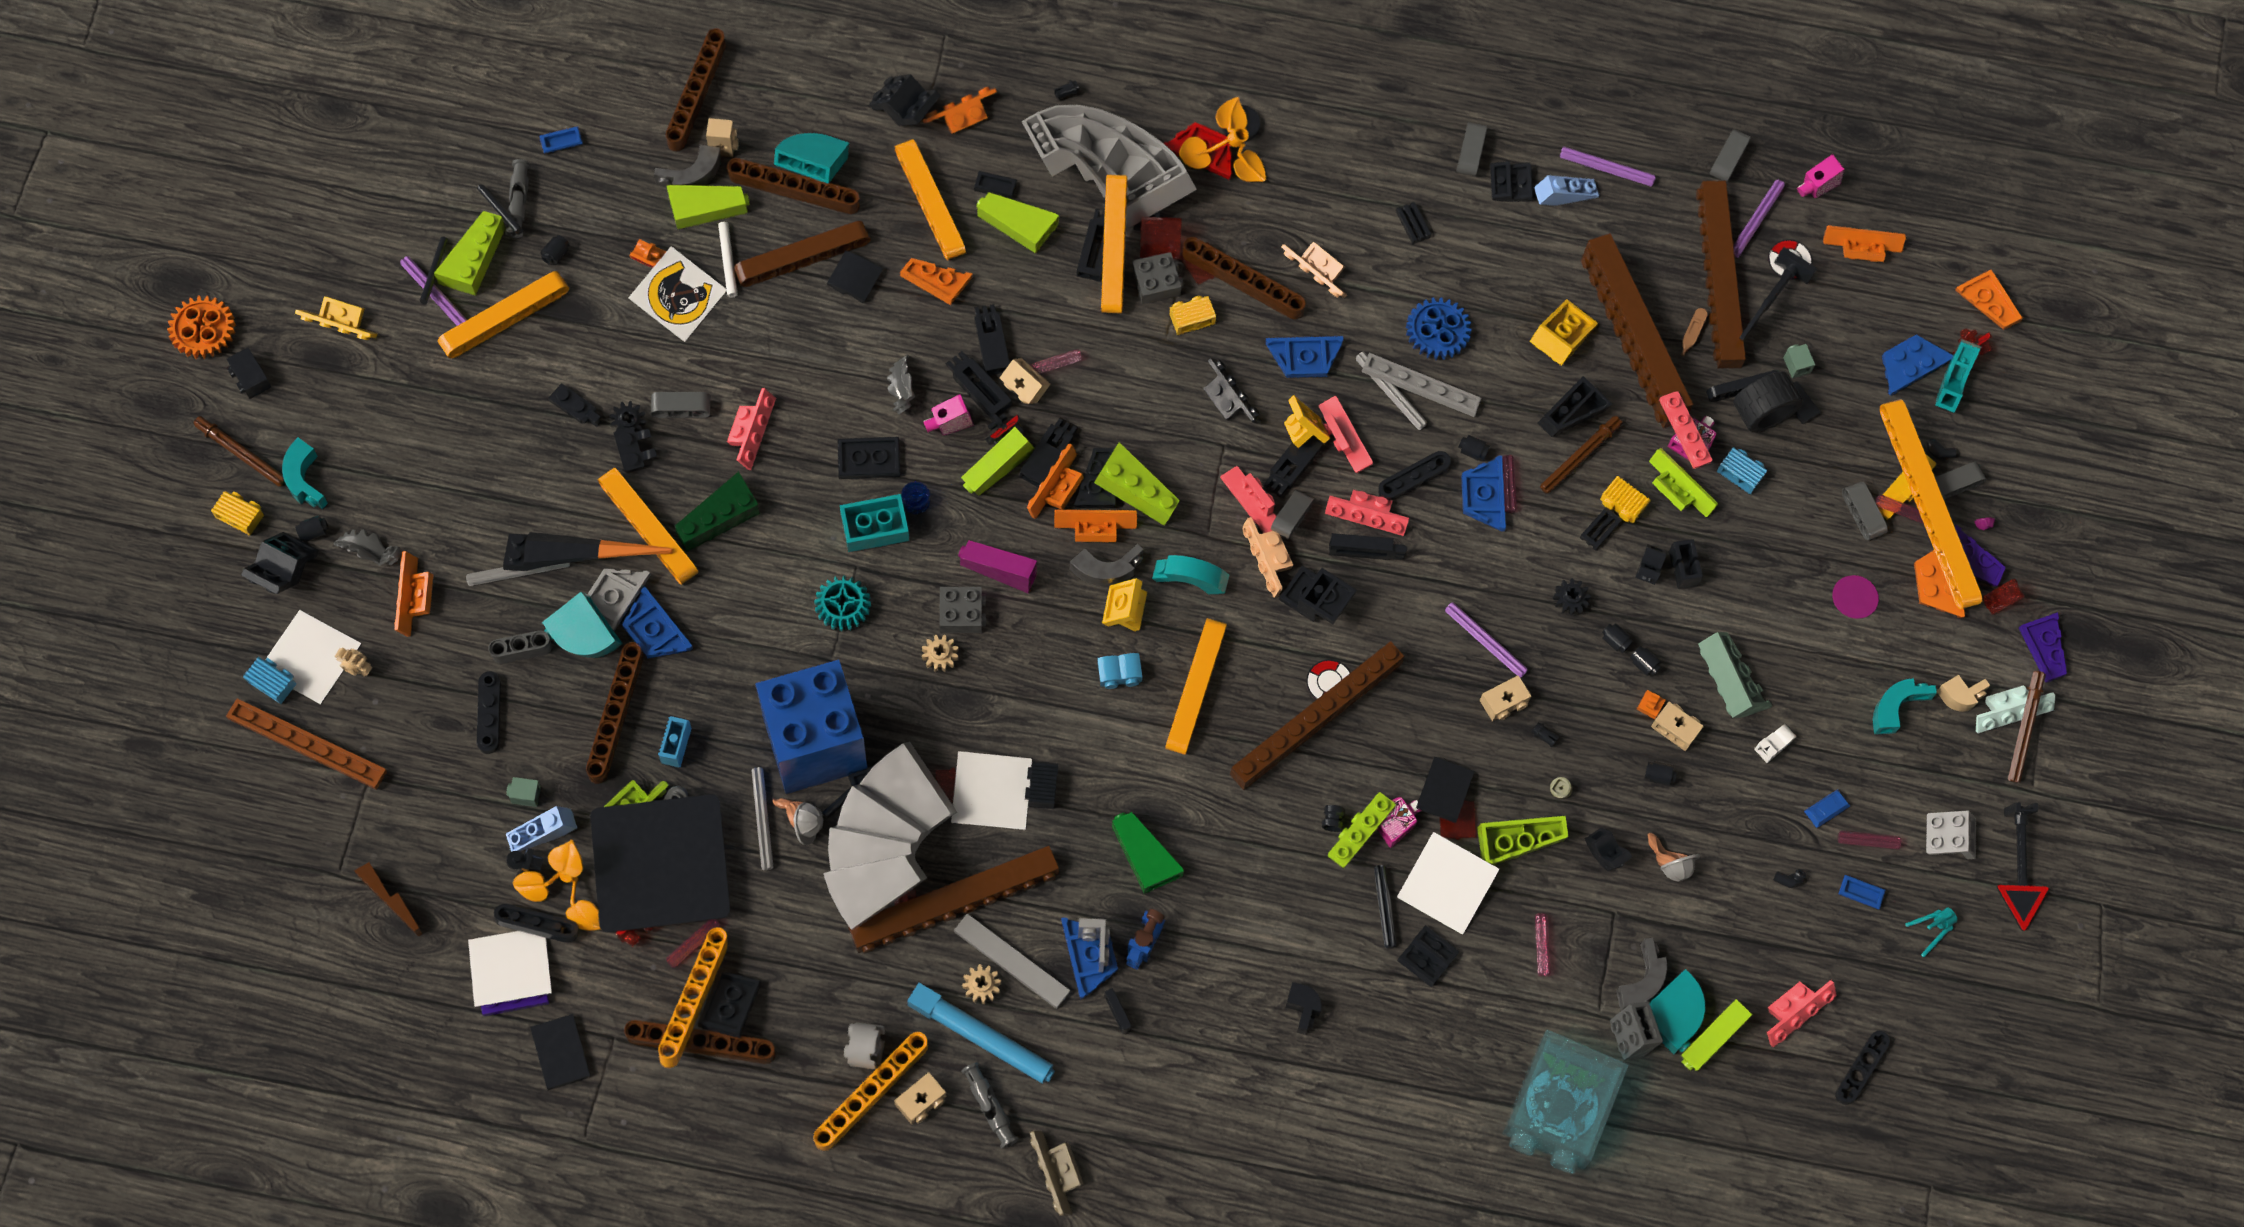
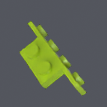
M1662 448L1655 452L1649 462L1661 475L1656 477L1652 483L1680 511L1693 504L1705 517H1708L1717 507L1718 503Z
M632 780L604 807L650 802L655 798L659 799L667 792L665 788L669 784L666 781H661L651 792L646 794Z
M1379 792L1362 813L1358 812L1351 821L1353 824L1350 828H1344L1338 836L1340 840L1330 850L1328 857L1342 868H1345L1394 809L1396 804Z

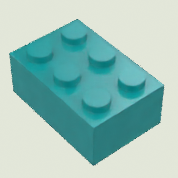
M901 494L839 505L848 552L909 541V531Z

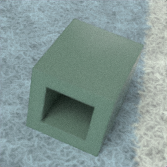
M1807 344L1790 346L1783 357L1792 379L1810 374L1815 366Z
M513 777L512 784L509 783L507 786V796H509L511 803L537 807L541 791L539 781Z

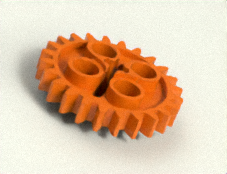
M198 296L195 302L192 298H189V304L182 302V309L176 307L178 313H171L173 320L168 321L170 327L167 328V331L171 334L169 338L173 346L178 348L180 353L185 352L187 357L193 353L195 359L201 354L206 359L207 353L214 357L215 350L222 353L220 347L228 348L226 341H233L229 334L236 333L233 328L236 326L233 320L235 318L223 301L219 303L217 298L211 301L209 296L202 300ZM197 315L196 318L190 319L192 316ZM218 317L215 321H210L212 318ZM193 333L192 336L186 337L188 334ZM208 336H213L211 339L206 340Z

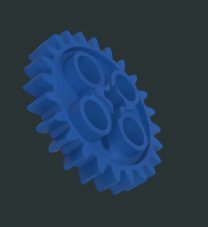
M1433 297L1431 303L1425 299L1423 305L1418 303L1416 309H1412L1411 315L1407 319L1409 322L1406 324L1408 329L1406 336H1411L1409 343L1415 342L1413 349L1421 348L1420 355L1427 352V358L1433 354L1435 360H1437L1438 355H1441L1443 360H1445L1447 354L1453 358L1454 351L1460 354L1461 348L1465 349L1466 342H1469V335L1472 331L1469 328L1471 321H1467L1468 314L1462 315L1464 308L1457 309L1458 303L1452 306L1450 305V299L1443 303L1442 297H1440L1439 302H1436ZM1428 315H1434L1436 318L1432 319ZM1447 322H1453L1456 325H1449ZM1422 332H1428L1430 335L1426 336ZM1445 338L1449 342H1443L1441 339Z

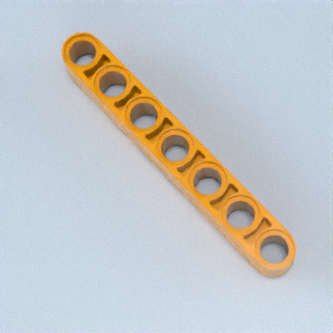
M912 139L896 145L895 152L944 257L946 260H950L965 254L966 250L916 142Z
M1107 175L1102 313H1122L1127 175Z
M553 271L447 331L439 337L438 343L448 358H456L564 296L569 291V287L560 273Z
M615 467L597 479L603 490L649 546L673 549L671 554L656 555L679 584H684L698 574V570L693 562Z
M1209 618L1206 619L1165 749L1183 755L1187 753L1225 634L1226 623Z
M713 928L708 932L659 1045L660 1063L666 1068L675 1067L679 1063L724 958L728 943L727 934L722 928ZM717 939L722 940L720 943L713 942ZM707 958H713V959H714L713 961H710V962L705 961ZM701 976L706 977L704 980H698L697 978ZM692 995L698 996L696 999L689 998ZM683 1014L690 1015L688 1018L681 1017ZM675 1033L682 1034L680 1037L673 1036V1034ZM667 1052H673V1053H674L672 1056H665V1055H664V1054L667 1053Z
M912 1033L824 1121L814 1133V1141L818 1149L823 1151L831 1149L926 1053L928 1042L927 1037L923 1033ZM915 1040H921L924 1045L921 1048H914L912 1043ZM901 1055L908 1057V1061L905 1064H899L896 1059ZM884 1071H890L893 1074L888 1080L881 1078V1074ZM868 1087H875L877 1089L876 1094L869 1096L865 1093ZM858 1102L862 1105L861 1109L856 1112L850 1110V1105ZM843 1118L846 1120V1124L840 1128L834 1125L835 1120ZM822 1134L830 1136V1140L824 1144L820 1143L818 1138Z

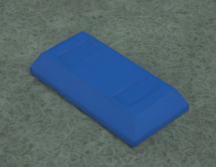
M578 126L539 136L544 153L583 144Z
M1837 789L1804 812L1814 826L1818 828L1849 808L1850 805Z
M1844 875L1838 894L1879 910L1885 890Z

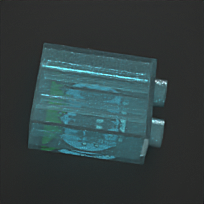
M1546 1029L1539 1040L1502 1134L1511 1138L1509 1146L1526 1155H1534L1536 1149L1552 1156L1550 1161L1552 1166L1567 1173H1575L1577 1167L1584 1170L1593 1158L1627 1071L1628 1064Z

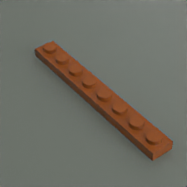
M240 699L235 700L226 715L227 719L376 790L387 773L385 768Z

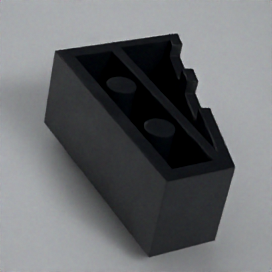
M1583 376L1537 424L1553 437L1605 412L1612 403Z

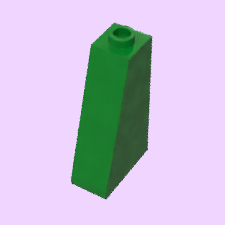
M1132 812L1128 814L1121 813L1114 817L1112 829L1144 894L1183 877V868Z

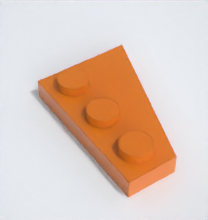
M913 258L900 271L901 277L949 305L953 303L972 279L973 275L965 272V274L955 272V269L949 267L947 269L939 268L933 263Z
M1992 270L1965 282L1955 289V291L2003 330L2022 320L2020 313Z

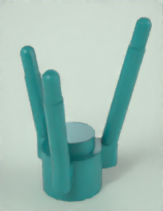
M1952 909L1937 910L1932 914L1905 924L1906 927L1934 918V922L1928 925L1927 928L1932 929L1936 926L1940 929L1944 928L1921 954L1922 957H1925L1953 929L1952 925L1957 922V916Z

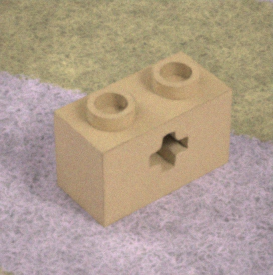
M709 118L706 133L708 146L720 147L721 156L733 157L734 150H738L739 144L737 128H734L733 120Z
M1022 358L1013 359L1000 377L1004 382V386L1019 395L1018 398L1025 404L1037 403L1050 386V383Z
M1518 675L1483 693L1480 702L1492 721L1498 718L1503 720L1510 715V712L1526 708L1531 695Z
M1668 702L1651 727L1686 751L1700 733L1703 725L1696 717L1689 716L1683 712L1679 705Z
M928 1072L894 1101L896 1107L913 1125L915 1122H922L928 1116L927 1112L932 1108H939L945 1102L946 1092ZM918 1097L925 1098L926 1103H918Z

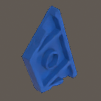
M1914 335L1884 352L1882 360L1886 369L1885 377L1888 379L1889 384L1888 394L1891 396L1951 361L1953 355L1918 335Z
M1343 336L1266 338V346L1286 378L1327 377L1343 343Z
M1497 456L1488 463L1484 462L1475 469H1469L1462 473L1463 514L1497 530L1505 531L1502 456Z
M643 587L636 603L634 602L630 614L622 624L624 630L640 646L647 659L691 651L693 647L647 588Z
M1064 917L1061 918L1076 985L1080 999H1084L1118 971L1109 934V944L1105 945L1106 948H1109L1108 966H1104L1103 972H1099L1100 939L1083 941V938H1078L1079 922L1068 920V918Z

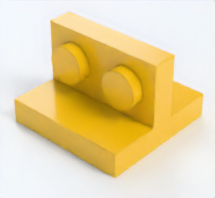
M1293 395L1288 401L1294 414H1291L1284 422L1293 444L1299 448L1313 435L1321 442H1327L1330 437L1321 417Z
M1136 578L1109 586L1102 624L1106 626L1120 624L1133 631L1140 630L1147 591L1141 589V580Z

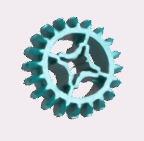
M843 575L842 580L838 581V578L835 576L833 583L827 579V586H820L822 592L816 593L818 599H815L814 603L817 606L815 611L819 613L818 618L819 620H824L825 626L831 624V629L833 630L839 626L842 632L843 626H847L848 630H851L852 624L858 627V620L862 622L866 620L864 615H869L868 608L871 607V602L868 601L870 594L866 593L867 588L865 586L861 587L860 580L854 583V578L851 577L849 581H846V576ZM839 591V593L836 596H831L833 593ZM847 591L854 593L859 599L848 596ZM844 597L845 603L843 605V610H841V602L843 601ZM826 607L838 611L839 616L832 614ZM855 610L852 614L846 616L849 611Z

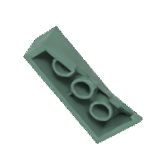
M1717 632L1698 643L1701 649L1700 654L1706 660L1709 673L1715 679L1718 693L1723 697L1726 703V710L1732 718H1743L1772 707L1770 701L1767 700L1765 702L1760 694L1763 691L1759 684L1756 685L1751 679L1750 673L1752 671L1749 666L1740 661L1742 655L1728 632Z

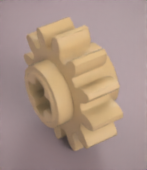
M934 635L933 642L927 639V646H922V652L924 653L922 660L927 661L926 667L929 668L933 665L934 672H937L939 667H942L943 672H946L947 665L953 668L954 663L952 660H958V655L955 654L958 652V646H953L954 640L951 639L947 642L946 635H943L941 640L938 639L937 635Z
M343 647L339 648L334 656L337 658V661L341 662L340 667L355 676L361 674L365 677L373 668L370 666V663L366 662L367 657L352 648L350 650H346Z
M979 964L978 971L970 968L971 976L964 975V980L968 983L962 984L963 989H969L966 992V997L973 995V1003H976L978 998H980L982 1004H985L987 997L991 1001L994 1000L992 993H1000L999 988L995 986L1001 985V980H995L998 972L995 971L991 974L990 966H987L986 970H982V966ZM985 981L986 987L983 985L982 988H979L977 982Z

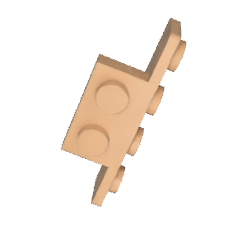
M1313 242L1302 257L1283 244L1284 255L1292 261L1294 259L1299 261V267L1306 273L1311 271L1315 274L1314 279L1322 286L1326 283L1330 287L1329 292L1337 298L1339 296L1344 298L1347 296L1345 292L1333 283L1345 266L1318 244Z
M1252 517L1247 518L1243 525V534L1250 542L1251 552L1257 558L1259 571L1261 574H1264L1268 591L1272 593L1274 598L1278 597L1283 588L1276 573L1291 569L1293 563L1280 534L1274 531L1259 534Z

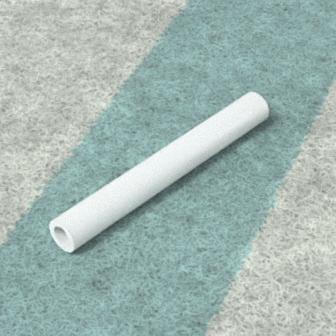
M720 222L718 226L727 296L732 298L737 296L729 225L727 222Z

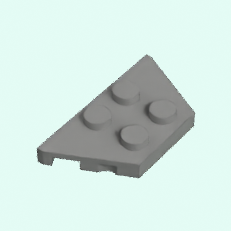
M603 569L588 595L614 631L649 579L650 572Z

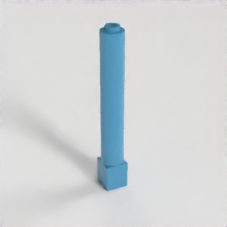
M918 983L907 1000L910 1008L929 1019L933 1018L1042 1084L1045 1081L1049 1082L1054 1075L1055 1070L1052 1069L1054 1066L1052 1063L941 998V995L921 983Z

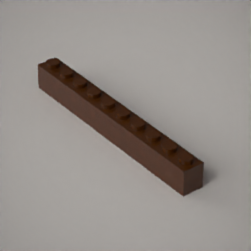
M1702 181L1700 188L1696 191V199L1700 200L1698 217L1702 219L1700 235L1704 238L1702 253H1705L1706 256L1704 271H1707L1706 289H1709L1710 294L1708 295L1707 303L1708 307H1711L1709 322L1710 325H1713L1711 341L1715 343L1713 359L1717 361V368H1742L1746 359L1744 341L1739 339L1743 332L1726 181Z
M1390 641L1232 766L1230 776L1243 790L1248 788L1400 667L1404 655Z
M1047 846L880 911L857 928L851 930L848 926L857 952L869 953L875 949V946L881 944L889 945L895 942L896 938L912 936L916 933V930L921 928L930 929L939 921H950L956 918V915L964 912L967 914L973 912L977 906L982 904L985 906L991 905L1000 897H1011L1017 893L1016 891L1023 888L1029 890L1035 887L1036 883L1043 880L1044 882L1052 881L1056 878V875H1059V868L1050 846Z

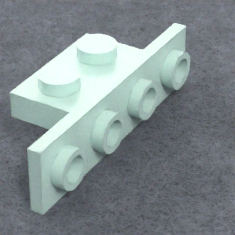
M2023 685L1987 696L1985 703L1991 711L1977 715L1976 732L1981 733L2022 720L2028 695L2026 687ZM2053 692L2040 697L2036 716L2054 710L2055 694Z

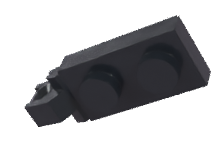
M562 383L548 398L551 403L580 423L583 422L585 424L588 421L598 427L602 422L601 416L595 413L597 410L591 403Z

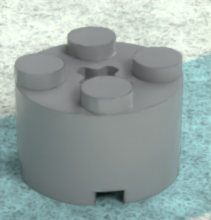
M858 1022L849 1025L848 1036L850 1041L849 1045H845L844 1058H848L850 1066L875 1070L878 1068L876 1064L880 1065L885 1041H881V1034L885 1035L884 1026Z

